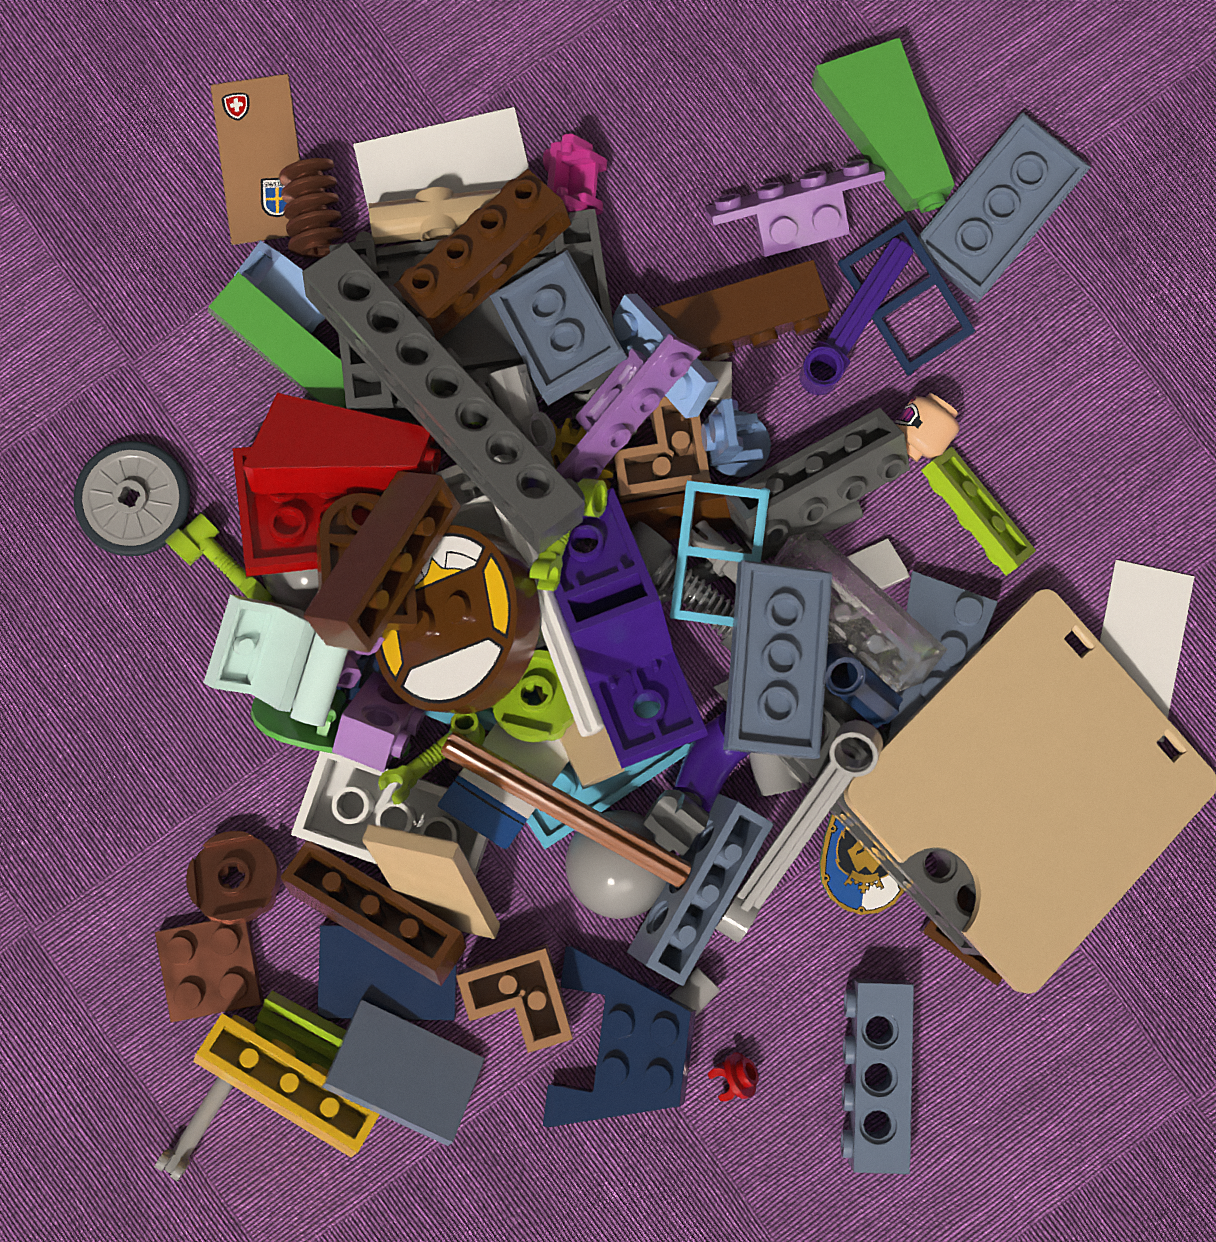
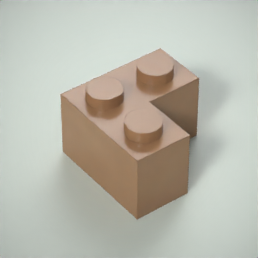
M667 397L662 398L656 410L650 414L655 444L622 449L613 457L620 504L659 498L671 494H683L686 491L687 481L711 482L707 455L702 444L700 414L698 417L685 418Z
M548 944L460 970L456 975L469 1021L515 1008L528 1053L573 1039V1026Z

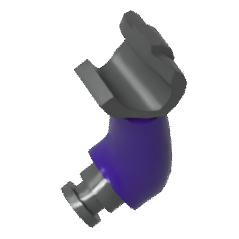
M723 711L705 724L708 736L695 740L690 745L673 790H665L652 804L645 816L643 824L654 833V840L669 852L674 849L680 855H685L697 834L706 829L709 811L729 774L742 759L750 754V752L724 750L726 711Z

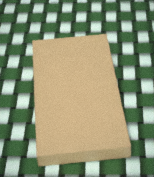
M374 824L367 826L362 841L394 892L461 932L496 939L500 923L457 842Z

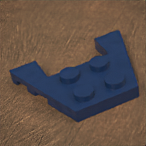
M566 946L560 987L605 995L594 1089L555 1082L548 1084L543 1126H561L684 1105L696 1010L646 983H641L622 973L621 969L608 962L598 960L578 946Z

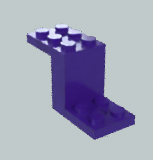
M612 488L607 490V505L602 516H583L582 523L571 530L562 556L560 582L554 593L621 769L706 737L708 734L674 653L660 598L615 491ZM591 538L598 541V545L591 552L579 553L574 550L576 544L583 539ZM653 701L660 705L658 713L651 718H641L636 715L637 708L644 702Z

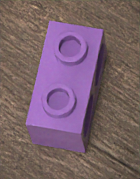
M373 671L342 713L332 753L384 772L394 757L402 758L408 746L410 736H416L421 727L425 710L404 701L389 686L382 674Z

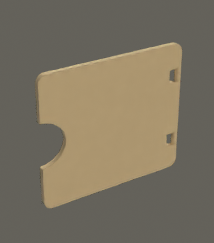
M1044 589L1031 594L882 746L875 768L867 775L854 777L844 790V799L848 807L899 863L905 862L913 854L928 848L948 850L965 862L975 882L976 901L972 916L962 933L1012 989L1020 993H1034L1047 982L1215 794L1216 774L1061 597L1052 590ZM1071 630L1088 648L1087 652H1084L1081 656L1064 639ZM1163 734L1180 752L1172 760L1156 743Z

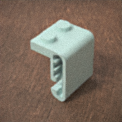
M230 594L204 683L213 689L252 694L280 711L290 712L291 708H293L291 718L310 725L325 726L348 649L326 646L304 618L305 611Z

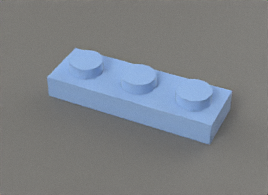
M624 294L612 317L615 336L626 353L633 348L643 353L649 359L669 333L674 336L676 335L638 294ZM696 358L690 365L687 373L678 379L665 396L685 418L698 417L719 381Z

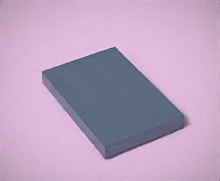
M568 250L490 295L496 310L547 405L628 359Z
M361 1000L354 1011L322 1088L449 1146L454 1141L485 1058Z

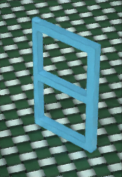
M687 481L670 618L733 627L734 617L681 610L688 556L761 563L770 493L768 488L752 489ZM696 491L759 499L752 554L689 546Z

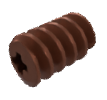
M305 159L287 165L280 171L279 180L285 186L281 191L283 201L287 203L283 211L286 219L290 220L286 225V232L288 236L292 237L288 243V249L290 253L296 256L322 259L330 254L329 245H335L332 244V241L344 235L341 228L330 227V223L341 219L340 211L328 210L327 208L339 202L337 194L325 192L326 189L332 188L337 184L335 177L323 175L324 172L330 171L335 167L331 159Z

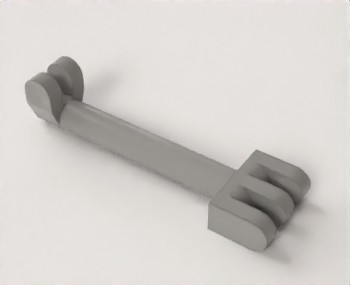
M217 1077L174 1148L166 1149L154 1166L161 1172L164 1170L171 1174L170 1177L177 1182L181 1179L190 1164V1155L233 1088L231 1084Z

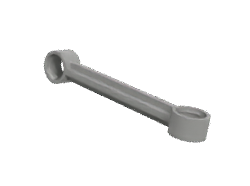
M850 721L838 729L830 747L831 760L741 889L736 891L716 926V930L736 943L742 940L762 905L854 777L867 775L875 768L882 750V738L875 727L863 721ZM848 737L860 738L869 744L873 754L870 758L864 760L852 759L842 751L840 742Z

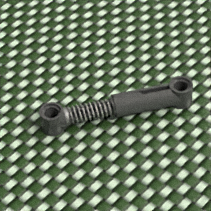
M637 520L632 526L631 532L654 585H661L660 590L664 588L668 590L666 595L673 594L677 559L670 553L673 547L656 531ZM692 569L687 570L682 604L687 605L685 610L691 608L693 612L733 617L735 604L730 605V599L724 601V594L718 596L717 589L712 591L711 584L705 586V579L699 581L698 574L693 576ZM711 624V630L715 628L719 630L717 635L722 633L720 643L731 651L733 627ZM826 686L824 687L823 707L831 715L835 714L841 717L846 723L854 721L859 713L842 698L832 694Z

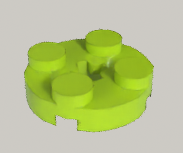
M544 650L534 651L530 664L518 684L501 701L491 706L498 726L510 736L526 742L558 740L575 721L550 653ZM535 686L542 687L543 695L547 697L546 700L539 702L536 706L529 705L528 699L523 698L524 693H532Z

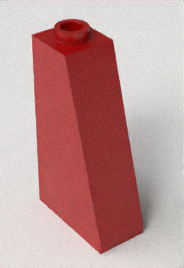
M277 393L243 464V468L251 491L259 494L384 492L397 471L435 475L440 465L441 450L436 448L435 439L423 426Z

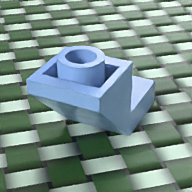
M260 240L234 276L238 272L310 333L325 319L305 295L303 270L283 254Z

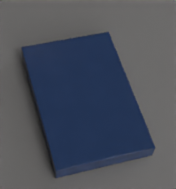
M340 924L320 925L319 1016L322 1018L351 1019L358 1003L363 1000L401 1019H456L457 963L442 986Z

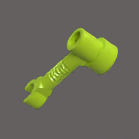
M586 478L575 482L585 497L583 516H602L608 497L605 482L603 480ZM571 531L540 553L538 559L533 562L530 578L540 579L537 589L555 591L561 577L562 556Z
M202 513L182 531L177 528L165 540L189 566L204 554L211 562H214V565H217V568H220V571H223V574H226V577H229V580L247 598L267 602L272 600V595L252 576L246 577L245 569L240 567V564H237V561H234V558L213 539L219 531Z
M475 713L454 714L451 718L449 732L440 738L436 744L434 743L433 746L426 749V752L420 754L419 757H416L409 764L401 765L397 769H389L381 774L378 780L380 790L385 789L393 782L402 784L401 788L392 794L393 804L404 802L410 795V789L417 784V780L425 775L428 770H431L432 767H435V764H439L442 759L446 758L442 755L441 750L448 736L453 731L459 732L480 745L484 744L486 738L485 730Z

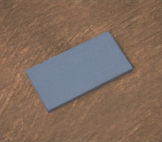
M1022 112L917 238L938 272L978 303L1088 172L1091 166Z
M745 560L738 563L724 750L812 760L820 758L832 572Z

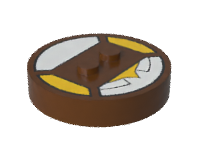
M450 525L415 580L417 626L414 631H383L382 637L384 641L378 651L375 652V656L389 686L407 703L419 709L451 714L476 713L501 701L523 677L533 657L538 640L540 601L535 579L530 578L531 569L521 553L508 541L489 532L465 526Z

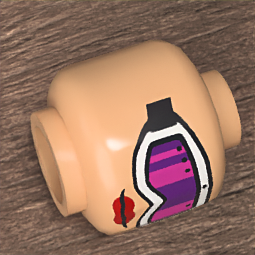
M929 393L926 398L923 396L913 397L894 422L904 433L908 457L915 462H918L921 456L934 460L939 455H942L960 429L959 423L955 419L958 412L932 393Z

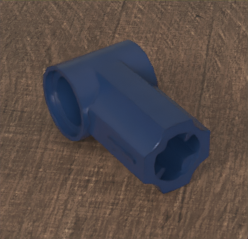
M841 643L827 644L825 686L832 694L842 698L876 728L882 724H888L899 712L903 697L861 662L848 647ZM843 662L848 663L844 673L831 677V672L835 666Z

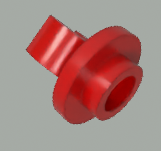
M739 1052L729 1054L725 1062L718 1063L707 1074L709 1079L717 1076H723L727 1079L730 1087L718 1095L719 1100L722 1102L730 1101L736 1095L741 1099L754 1096L756 1085L759 1081L758 1071L753 1061Z

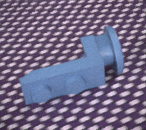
M732 398L722 399L702 424V444L708 457L709 466H714L718 471L728 476L744 477L757 472L766 463L771 449L769 433L764 424L758 419L757 413L749 414L739 411L738 401Z

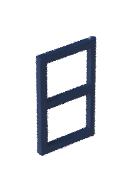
M905 219L845 259H840L837 264L855 293H857L861 284L850 267L890 242L893 238L904 233L930 277L877 310L872 320L906 375L910 376L915 370L976 333ZM936 285L963 329L909 363L883 321V318Z

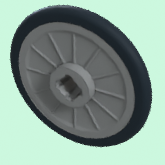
M141 441L119 442L100 450L85 464L78 476L74 489V510L83 532L98 547L120 556H141L157 551L167 545L165 540L177 528L181 530L190 507V487L180 464L164 449ZM131 490L140 493V497L137 498L133 507L124 503Z

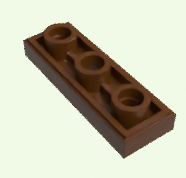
M696 491L691 530L693 529L699 534L700 530L695 525L703 520L715 531L734 528L724 494ZM685 493L620 504L630 529L638 520L652 528L665 540L680 538Z

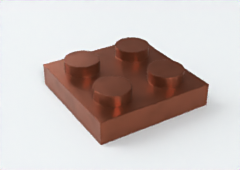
M209 920L155 932L171 1023L264 1003L249 922L227 925Z

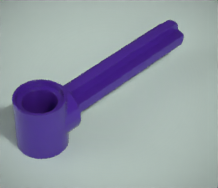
M898 238L890 240L826 341H817L806 356L800 369L799 378L801 385L807 392L813 395H825L830 393L838 384L851 363L847 358L848 354L913 255V248L906 241ZM815 362L828 364L832 369L833 377L826 381L816 379L810 371V365Z

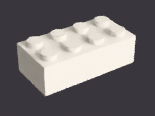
M320 751L291 835L375 864L377 863L362 841L368 825L374 824L454 841L459 844L476 877L489 839L438 807L437 804L448 790V787L420 778L417 780V784L410 789V795L404 802L393 804L392 794L401 788V783L393 782L385 789L380 790L378 780L383 772L343 756Z

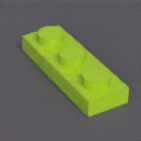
M953 447L939 455L921 470L928 479L932 490L943 497L955 512L962 527L972 533L984 548L988 559L998 566L1005 576L1036 552L1035 548Z

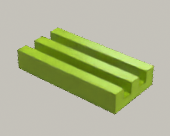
M271 991L265 999L264 1007L259 1012L257 1022L254 1024L257 1028L255 1033L269 1042L272 1039H277L291 1047L296 1052L295 1057L310 1065L316 1063L329 1070L346 1030L284 996ZM273 1011L276 1012L277 1014H279V1015H281V1016L287 1018L288 1020H286V1019H284V1018H282V1017L276 1015L275 1013H273ZM312 1033L324 1038L325 1040L335 1044L336 1046L324 1041L323 1039L313 1035Z

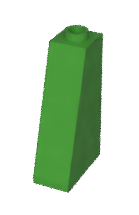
M900 38L817 65L811 81L814 91L864 158L884 171L885 180H882V182L903 210L909 212L919 208L921 213H926L946 203L945 199H947L955 184Z
M238 272L208 306V313L313 400L346 408L341 360Z

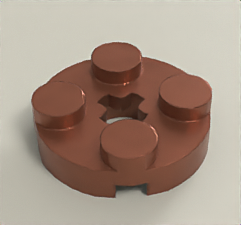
M228 831L211 837L203 844L205 848L198 853L196 859L192 858L188 865L186 886L189 897L204 915L213 921L227 925L243 924L254 920L262 913L268 912L276 902V894L281 883V870L278 859L262 840L255 838L249 833ZM237 867L240 873L245 874V878L238 887L232 889L229 884H223V878L230 875V868Z

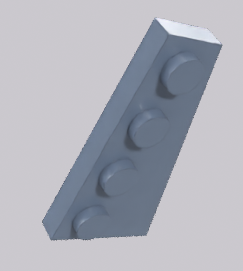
M912 571L896 692L903 697V701L900 704L899 712L891 720L889 739L982 645L996 611L997 601Z

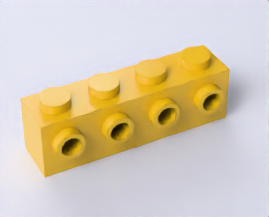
M222 1013L195 1054L193 1062L347 1156L353 1157L357 1154L380 1114L322 1088L329 1071L316 1063L308 1066L295 1058L296 1052L285 1043L277 1039H272L269 1042L255 1033L257 1028L247 1020L237 1015L229 1018Z

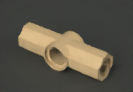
M431 187L418 192L415 198L368 203L372 239H374L375 244L418 239L424 242L449 237L467 221L476 209L483 208L501 192V188L454 194L449 188Z

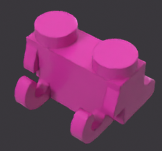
M574 134L562 135V141L551 143V148H547L544 151L543 164L548 172L547 186L564 201L567 212L595 209L596 215L603 213V202L596 198L598 173L607 170V159L592 151L593 144Z

